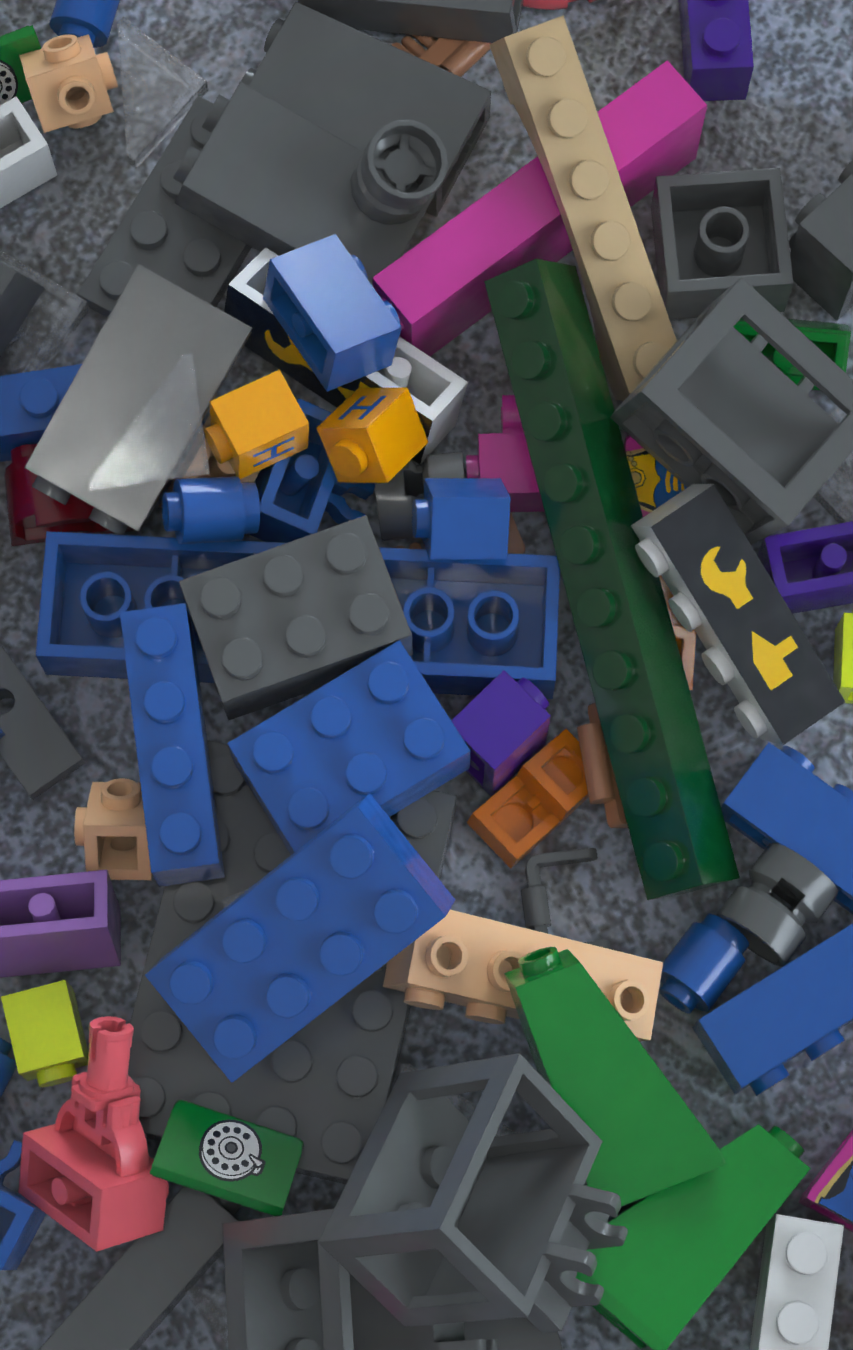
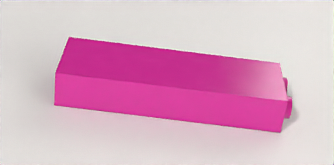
M668 60L597 112L630 207L654 190L656 176L674 175L696 159L707 104ZM538 156L372 278L373 288L383 301H388L393 305L401 323V333L399 336L428 356H432L492 311L484 281L534 259L558 262L573 251L559 208Z

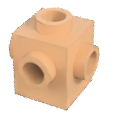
M71 34L57 36L45 42L41 49L19 55L44 133L66 126L74 129L88 127L98 122L102 115L114 112L107 92L118 87L108 52L95 54L89 34L78 38Z
M125 778L113 779L108 782H92L87 807L76 808L74 824L76 846H84L86 872L108 870L111 880L152 881L153 875L150 867L140 782Z

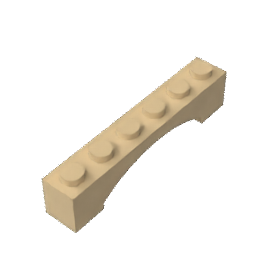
M563 15L503 37L489 45L509 102L514 105L530 137L563 219L585 288L595 328L599 355L615 400L624 401L677 340Z

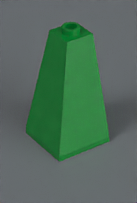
M546 947L533 951L518 960L520 968L504 973L537 1072L602 1140L584 1186L616 1193L620 1196L621 1206H624L726 1165L721 1150L583 965L568 949L558 952L556 947Z
M759 1124L720 1149L726 1165L651 1194L609 1221L608 1224L625 1226L628 1229L627 1237L622 1246L587 1249V1251L596 1256V1269L592 1277L577 1272L575 1278L585 1283L603 1286L604 1293L600 1303L592 1307L639 1349H668L811 1169L799 1159L805 1152L804 1149L779 1127L773 1126L767 1132Z

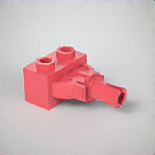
M111 1016L98 1017L89 1023L87 1072L73 1076L71 1098L60 1108L55 1124L23 1132L18 1191L19 1194L96 1252L163 1231L166 1199L169 1194L168 1181L150 1174L154 1159L149 1156L145 1133L139 1120L141 1090L140 1086L128 1076L134 1028L130 1023L126 1024V1020Z

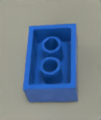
M400 640L227 743L234 764L291 855L369 793L390 817L470 768V749Z

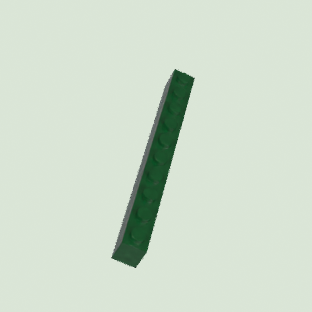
M534 259L486 280L484 283L647 900L686 894L739 879L740 876L660 578L653 576L647 570L635 549V545L640 540L631 525L642 519L643 515L619 425L610 418L615 410L576 266Z

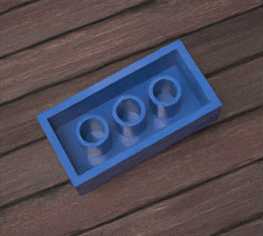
M369 793L162 957L145 976L230 1082L233 1083L445 918L455 902V898Z

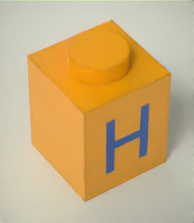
M280 369L209 401L210 426L204 429L207 442L216 460L220 464L229 461L240 479L308 448L309 422Z
M408 387L358 388L317 427L338 482L388 483L428 443Z

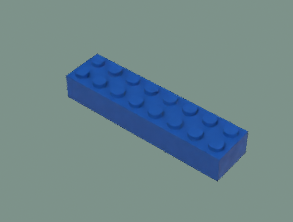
M46 531L36 657L46 675L128 679L120 612L186 603L179 583L180 580L285 543L229 541L179 544L175 537ZM379 547L412 633L413 655L410 657L434 694L477 696L505 670L516 682L524 677L532 682L546 699H553L556 682L560 567L557 556L508 553V559L430 560L426 549ZM193 624L200 682L214 683Z

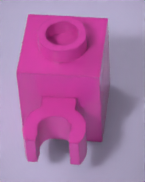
M502 395V433L478 434L477 455H466V478H501L511 497L510 512H545L514 395Z

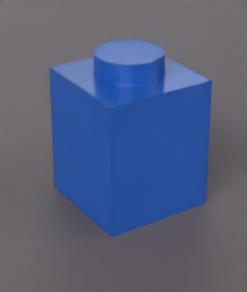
M425 478L424 499H414L413 536L414 538H422L430 560L508 559L511 497L501 478Z

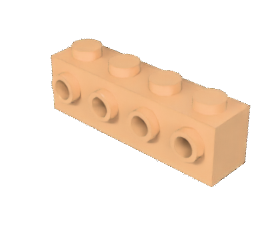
M449 910L445 918L387 962L383 987L405 992L403 1002L408 1005L425 1009L443 1010L444 1003L449 1002L465 1006V1017L468 1019L491 1024H505L506 1016L516 1019L520 1018L504 973L520 968L518 960L533 951L546 947H556L558 952L568 949L583 965L639 1042L651 1041L663 962Z

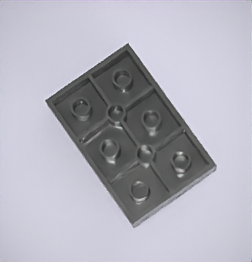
M207 740L225 878L164 886L130 1021L134 1028L130 1048L128 1076L140 1086L139 1120L145 1137L161 1142L175 1102L177 1100H185L300 1138L304 1143V1147L295 1173L347 1184L392 1091L411 1005L403 1002L405 992L383 987L387 963L233 1083L230 1082L145 976L162 957L291 856L234 764L228 744ZM433 790L389 818L440 880L456 813L457 795Z

